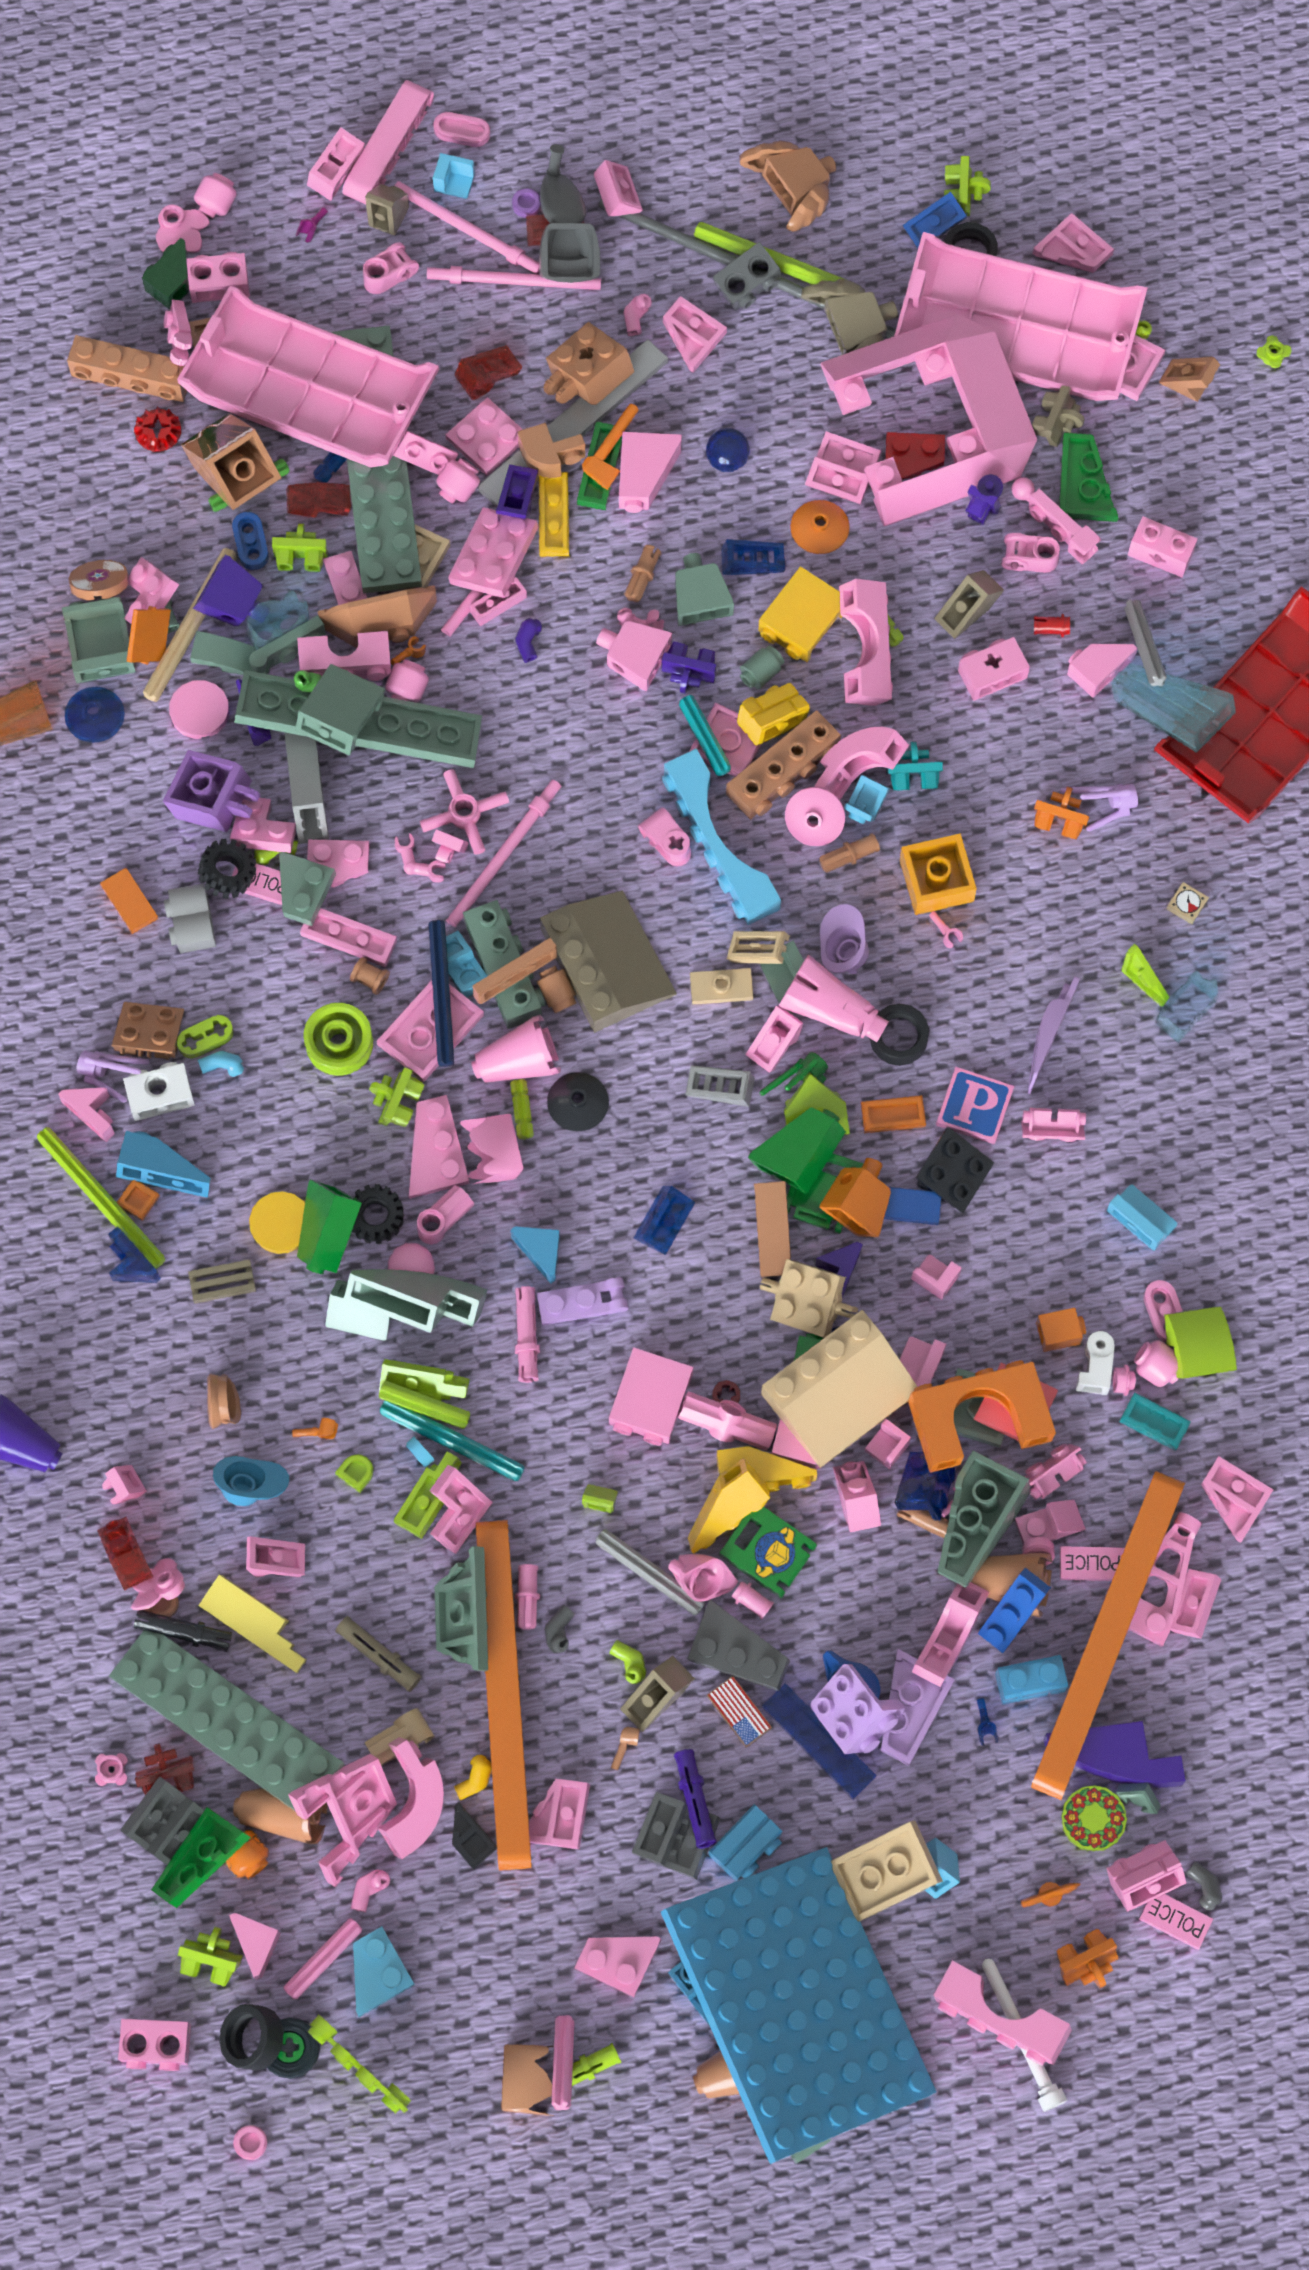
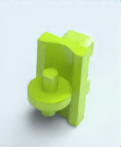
M961 156L960 164L945 165L946 185L960 184L959 189L945 190L944 196L951 192L965 214L970 216L971 194H974V200H982V195L991 190V182L983 177L982 171H976L975 177L972 178L969 156Z
M298 523L297 532L286 531V538L272 537L273 554L276 557L279 571H291L294 566V558H305V570L320 572L323 559L328 558L326 539H316V532H305L304 523Z
M404 1067L402 1072L398 1073L392 1088H390L392 1078L384 1075L381 1083H371L369 1090L376 1095L373 1104L381 1107L384 1099H387L378 1120L379 1124L387 1126L391 1122L403 1127L408 1125L414 1110L399 1104L401 1098L406 1096L417 1101L425 1084L411 1076L413 1070Z
M214 1927L211 1935L199 1932L197 1942L186 1939L184 1945L180 1946L177 1956L182 1957L181 1974L197 1977L202 1963L213 1966L210 1981L214 1984L226 1986L233 1973L240 1966L243 1955L230 1952L231 1941L220 1938L222 1928Z

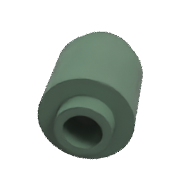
M770 645L766 648H760L740 666L742 673L740 678L749 688L761 689L781 671L784 659Z

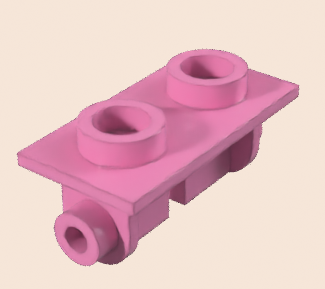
M406 430L393 454L395 457L437 475L441 473L450 460H456L459 455L447 447L418 436Z
M1029 1108V1111L1023 1110V1120H1021L1023 1138H1030L1035 1141H1041L1046 1138L1060 1139L1065 1142L1085 1140L1084 1125L1086 1123V1113H1080V1109H1058L1057 1119H1051L1052 1109Z
M1062 1444L1051 1452V1458L1044 1463L1037 1462L1025 1471L1027 1475L1024 1477L1029 1479V1484L1032 1486L1030 1494L1035 1500L1038 1498L1044 1499L1060 1487L1059 1482L1055 1478V1475L1058 1473L1062 1480L1067 1482L1084 1470L1083 1466L1087 1464L1085 1458L1080 1453L1076 1455L1081 1450L1080 1447L1072 1444Z

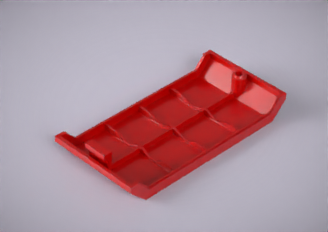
M1302 586L1295 592L1277 618L1174 731L1166 738L1161 739L1154 748V751L1248 824L1256 820L1309 762V592Z

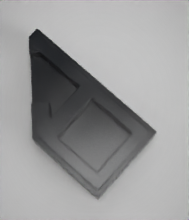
M459 1802L455 1804L452 1846L474 1870L497 1850V1845Z

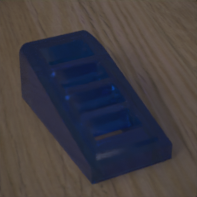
M726 539L721 548L723 575L783 573L785 571L784 543ZM774 551V563H769L768 552ZM757 552H761L762 562H757ZM734 553H737V560H734ZM744 553H749L750 561H745Z

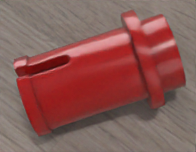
M1061 614V617L1034 616V635L1060 634L1064 638V635H1070V617H1064V614Z

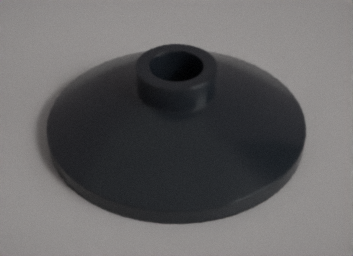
M581 1072L569 1073L560 1077L550 1088L547 1097V1107L552 1119L562 1128L576 1132L586 1131L597 1126L604 1119L609 1106L608 1093L601 1081L590 1074ZM579 1094L584 1099L580 1103H575L572 1097Z

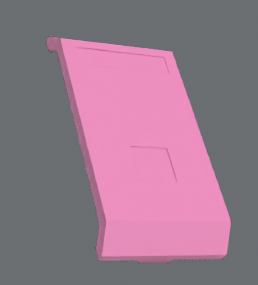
M923 232L894 336L958 314L995 331L1014 381L1058 392L1063 385L1070 387V395L1094 401L1115 400L1119 397L1148 288L1139 285L1118 287L949 245L933 234ZM1087 369L1103 372L1102 378L1087 371Z
M229 286L180 373L178 383L201 402L372 468L389 464L437 375L439 366L430 362L420 365L406 362L255 304L240 289Z

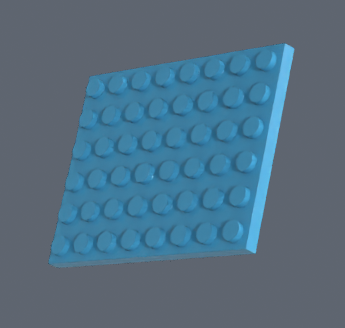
M827 1847L661 1911L667 1929L770 2164L937 2092L862 1924L856 1920L847 1902L845 1892L836 1879L832 1870V1857Z

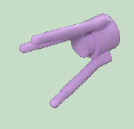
M1132 783L1114 786L1071 787L1073 788L1072 794H1081L1080 798L1083 800L1108 798L1111 808H1117L1116 812L1086 827L1087 831L1099 828L1119 817L1130 815V808L1138 806L1136 788ZM1061 788L1060 792L1065 794L1066 788Z
M84 1050L78 1059L77 1073L85 1075L84 1082L95 1085L98 1088H107L109 1095L123 1103L127 1101V1098L98 1080L97 1077L102 1078L107 1068L133 1074L141 1073L139 1068L115 1062L143 1065L150 1063L149 1059L105 1054L99 1051L93 1053Z

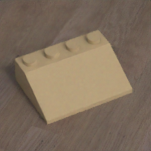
M861 1310L764 1383L761 1395L816 1464L822 1468L907 1403L911 1392H914V1388L918 1386L883 1334L867 1314Z

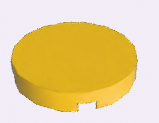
M284 1191L273 1192L260 1198L252 1208L249 1218L250 1232L256 1243L266 1251L276 1254L290 1253L299 1247L305 1202L295 1194Z

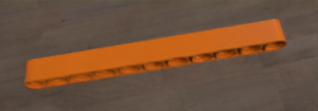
M1155 1471L1032 1782L1031 1788L1062 1800L1186 1482Z
M508 1520L476 1522L477 1546L484 1547L486 1614L488 1625V1671H485L499 1871L532 1868Z

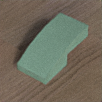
M196 631L190 659L191 663L220 667L222 672L243 675L244 670L251 671L249 657L257 648L231 638Z

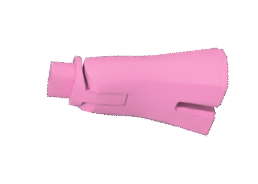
M807 955L779 1004V1007L820 1021L848 1034L860 1036L862 1039L864 1036H867L875 1042L879 1040L889 1022L877 1015L879 1010L875 1009L869 1001L842 983L810 955Z

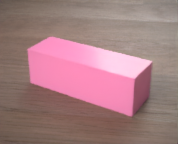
M515 577L504 598L487 594L470 605V613L477 623L482 626L526 599L527 591L517 577Z

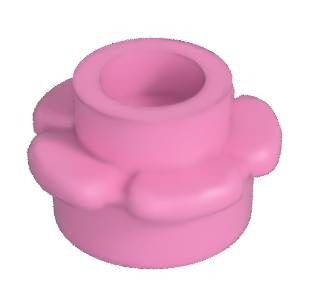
M1124 1365L1122 1368L1115 1367L1112 1375L1114 1393H1123L1124 1396H1127L1129 1390L1135 1389V1372L1130 1371L1128 1365Z

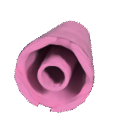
M541 1015L532 1017L475 1054L476 1060L471 1062L476 1078H482L485 1083L559 1074L561 1068H554L553 1060H559L548 1027L542 1029L539 1022L544 1021Z

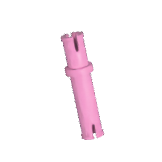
M522 1286L515 1289L518 1345L515 1346V1354H518L519 1362L518 1381L531 1383L539 1380L537 1354L540 1353V1345H537L535 1288Z

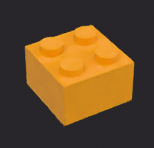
M961 833L901 847L899 861L915 915L974 902L977 888Z

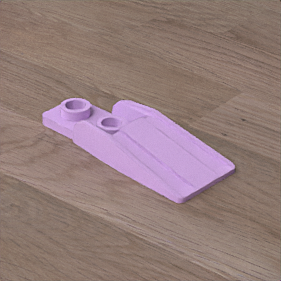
M1074 976L1071 985L1064 984L1059 998L1052 1000L1048 1004L1042 1017L1035 1040L1028 1094H1031L1076 992L1080 978Z

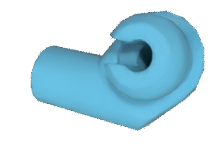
M218 1051L197 1060L203 1074L220 1067L227 1069L228 1074L232 1077L238 1076L244 1071V1067L241 1064L243 1060L240 1056L225 1051Z

